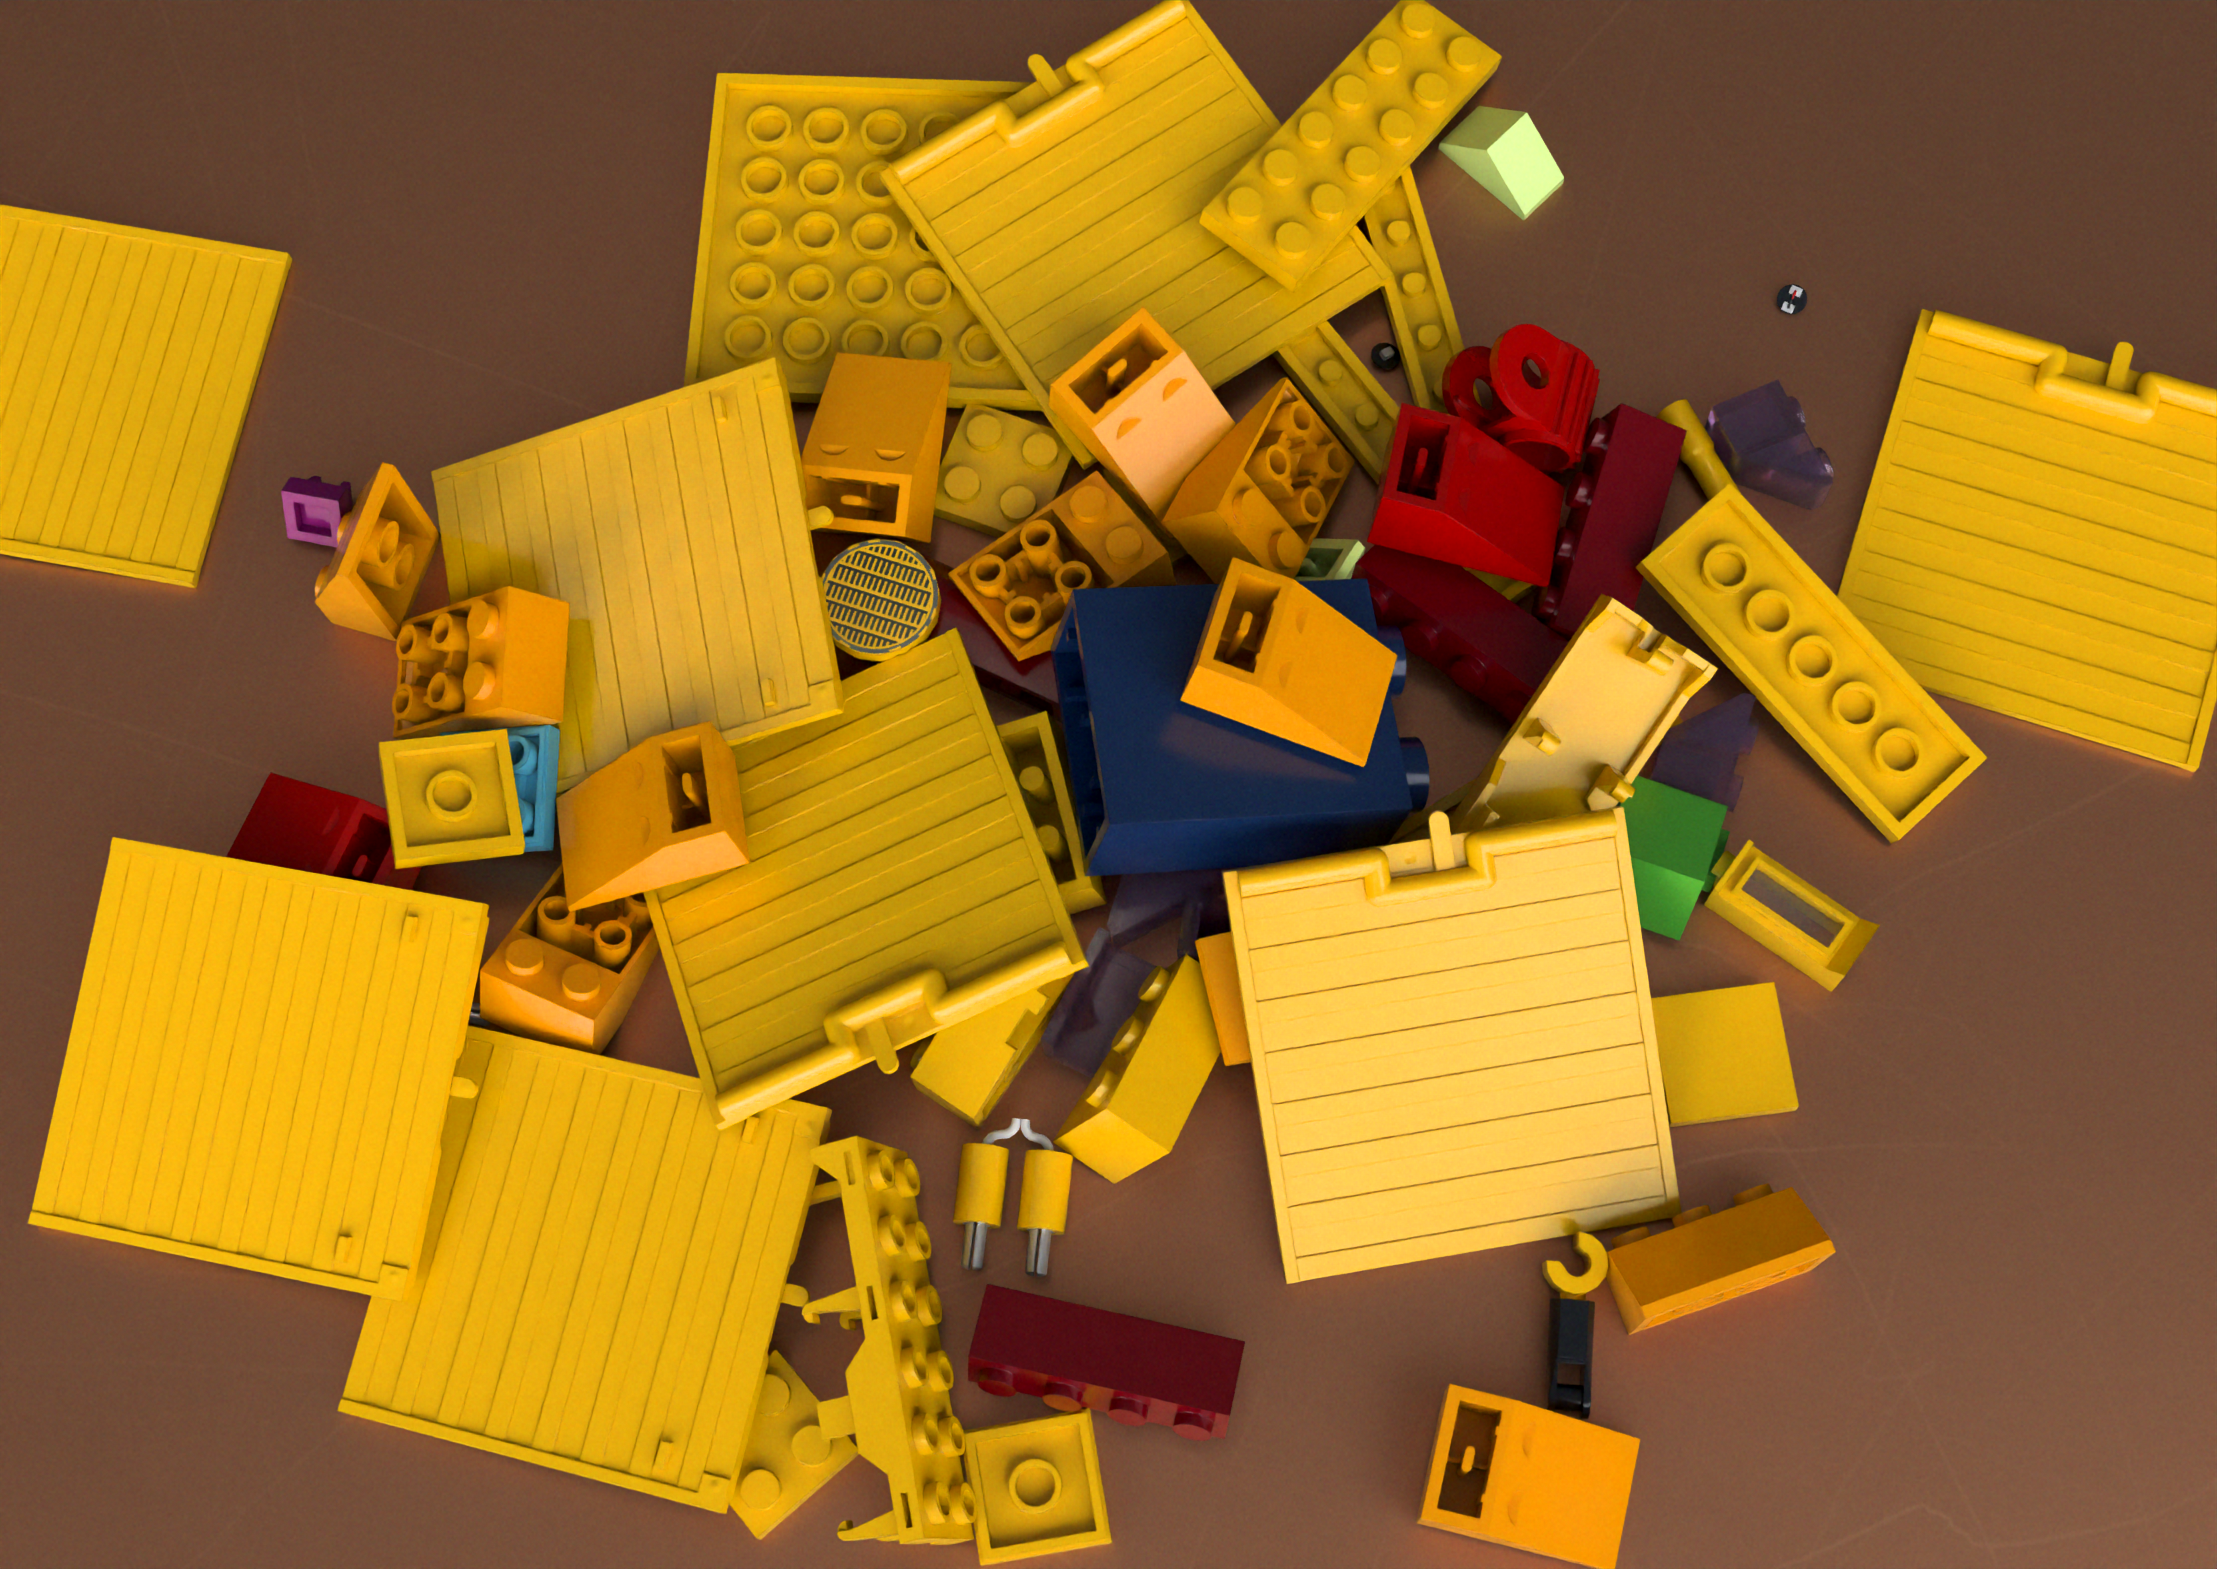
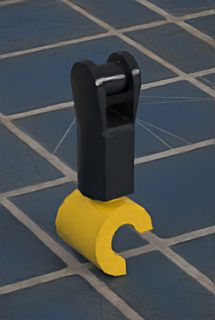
M1578 1232L1572 1237V1249L1584 1261L1585 1269L1581 1276L1570 1275L1560 1261L1546 1260L1541 1263L1543 1276L1549 1286L1560 1293L1559 1298L1550 1299L1545 1409L1553 1412L1555 1410L1579 1412L1580 1419H1588L1591 1407L1595 1302L1586 1301V1293L1600 1285L1606 1277L1609 1264L1607 1252L1602 1243L1590 1234ZM1558 1364L1581 1365L1580 1385L1557 1383Z

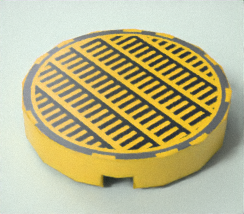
M873 539L853 544L834 557L821 576L833 641L839 649L858 659L883 662L897 657L898 654L905 653L911 648L925 643L938 623L941 596L934 570L918 551L899 541Z

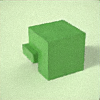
M1637 775L1632 782V786L1635 788L1633 797H1628L1623 803L1619 802L1617 806L1624 807L1641 928L1679 941L1701 890L1710 892L1716 879V875L1710 871L1724 853L1730 831L1721 829L1728 806Z

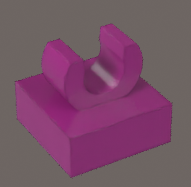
M313 476L308 480L290 477L281 490L287 538L337 547V532L340 521L345 513L353 507L351 483L343 481L339 486L322 483L319 476Z

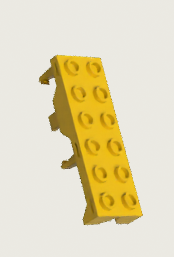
M1601 594L1449 819L1451 834L1616 807L1619 802L1623 803L1628 797L1632 798L1635 793L1632 782L1689 698L1711 680L1718 668L1672 638L1654 629L1641 616L1614 598Z
M859 1136L809 1148L811 1162L837 1179L814 1186L810 1205L842 1197L856 1286L807 1303L802 1309V1315L809 1323L821 1324L819 1314L842 1312L839 1318L840 1325L844 1329L855 1331V1321L862 1320L865 1335L864 1342L845 1371L849 1395L816 1403L821 1438L826 1441L855 1434L858 1453L888 1475L893 1510L855 1528L853 1527L852 1520L842 1521L839 1524L837 1535L843 1541L876 1538L879 1541H899V1544L930 1543V1545H951L973 1540L972 1523L975 1522L977 1516L976 1500L970 1485L964 1482L960 1456L965 1451V1437L960 1421L952 1413L948 1389H951L953 1386L954 1375L947 1353L941 1350L937 1324L942 1320V1305L937 1290L934 1286L930 1285L926 1259H929L931 1256V1242L925 1225L919 1221L915 1196L920 1192V1179L917 1168L912 1159L908 1158L907 1152Z

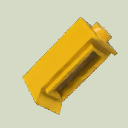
M1751 840L1746 842L1737 856L1726 850L1710 871L1716 875V879L1713 883L1714 889L1704 906L1832 992L1845 977L1880 925L1859 918L1754 847V842Z

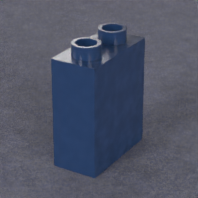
M1368 579L1297 581L1398 655L1368 759L1364 767L1180 701L1219 584L1073 589L1051 645V654L1085 876L1249 867L1389 844L1409 813L1421 812L1424 809L1428 799L1430 783L1427 754L1423 743L1418 737H1399L1391 700L1400 697L1405 685L1406 651L1404 640L1396 625L1376 624Z

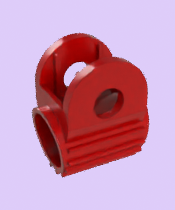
M1520 324L1501 333L1495 340L1492 349L1485 346H1472L1453 355L1447 362L1443 372L1442 395L1450 415L1462 417L1544 474L1548 475L1551 472L1563 474L1565 469H1575L1576 462H1581L1600 383L1598 378L1600 370L1595 369L1593 360L1573 344L1558 339L1537 325ZM1529 359L1536 363L1541 377L1535 374L1527 363ZM1476 378L1483 380L1492 392L1493 403L1490 410L1481 407L1474 397L1473 384Z

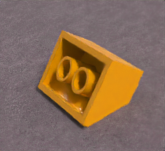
M1767 1183L1733 1196L1736 1207L1712 1215L1709 1205H1703L1674 1216L1672 1221L1675 1228L1651 1236L1648 1227L1645 1226L1612 1238L1611 1243L1614 1250L1607 1252L1609 1266L1606 1279L1627 1333L1631 1335L1809 1272L1836 1252L1833 1243L1793 1187L1773 1193L1770 1184Z

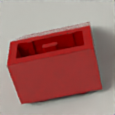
M1401 403L1385 450L1367 542L1547 588L1550 582L1565 487L1462 417Z
M270 772L226 856L228 858L407 890L412 889L423 867L395 869L386 808L355 796Z

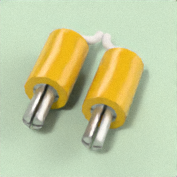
M1012 1118L1011 1125L1007 1129L994 1130L988 1133L983 1139V1143H966L962 1145L953 1223L965 1226L960 1265L967 1270L971 1269L975 1228L977 1229L972 1269L980 1270L983 1268L987 1229L1001 1227L1009 1150L1001 1146L992 1145V1143L997 1139H1007L1015 1135L1020 1125L1023 1135L1028 1140L1039 1143L1044 1148V1150L1036 1149L1025 1152L1016 1228L1029 1233L1025 1273L1033 1277L1035 1276L1039 1234H1041L1037 1277L1047 1275L1051 1235L1065 1234L1073 1156L1054 1151L1050 1139L1031 1130L1030 1120Z

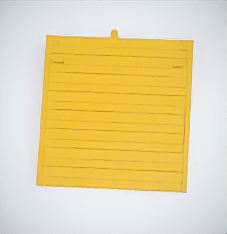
M1189 0L1161 1L1070 55L1066 64L1054 71L1042 55H1031L1028 58V68L1037 81L1003 101L995 100L893 160L888 164V168L879 173L880 180L1083 470L1089 468L1098 460L1048 406L1050 385L1142 306L1184 350L1213 391L1392 281L1393 273L1357 225H1355L1293 293L1199 223L1202 210L1282 125Z
M0 204V554L179 586L197 587L262 360L293 259L289 253Z
M1922 309L1914 329L1836 596L1925 691L2195 772L2200 765L2217 699V389L2155 371L2141 373L2129 369L2134 349L2128 342L2118 343L2113 350L2110 363L2067 352L2064 346L1938 309H1935L1934 312Z
M776 357L431 471L450 605L507 586L570 603L563 722L552 725L560 730L556 798L651 736L710 720L728 746L731 747L844 713L843 706L845 703L822 578L818 575L810 532L811 530L829 525L834 519V513L827 506L806 510L805 500L807 491L787 380L783 374L781 362Z
M953 628L945 632V634L899 654L897 657L885 660L842 680L841 686L845 703L843 706L844 713L731 746L730 749L735 754L750 863L643 892L714 1125L719 1130L750 1118V1115L874 1060L877 1061L878 1067L883 1073L892 1074L899 1067L896 1050L1057 978L1061 979L1089 966L966 646L957 628Z
M1616 806L1453 834L1450 832L1448 816L1441 811H1434L1428 817L1429 838L1222 871L1286 1284L1573 1235L1578 1232L1585 1233L1673 1218L1682 1213L1624 807Z
M112 837L108 864L28 1224L394 1301L407 1302L410 1289L414 1288L436 1183L442 1153L439 1142L449 1095L470 1099L476 1096L478 1092V1085L474 1080L453 1076L456 1059L461 1056L490 919L487 917L489 904Z
M468 1025L461 1056L456 1059L453 1076L474 1080L478 1085V1092L476 1096L470 1099L451 1095L448 1098L439 1142L442 1153L414 1288L410 1289L407 1302L371 1296L337 1411L726 1514L729 1501L732 1500L765 1377L769 1361L768 1349L780 1303L804 1307L811 1298L808 1289L786 1283L790 1265L796 1259L819 1167L810 1160L809 1148L826 1144L831 1126L829 1121L832 1110L823 1106L786 1099L750 1115V1118L719 1130L714 1125L700 1078Z

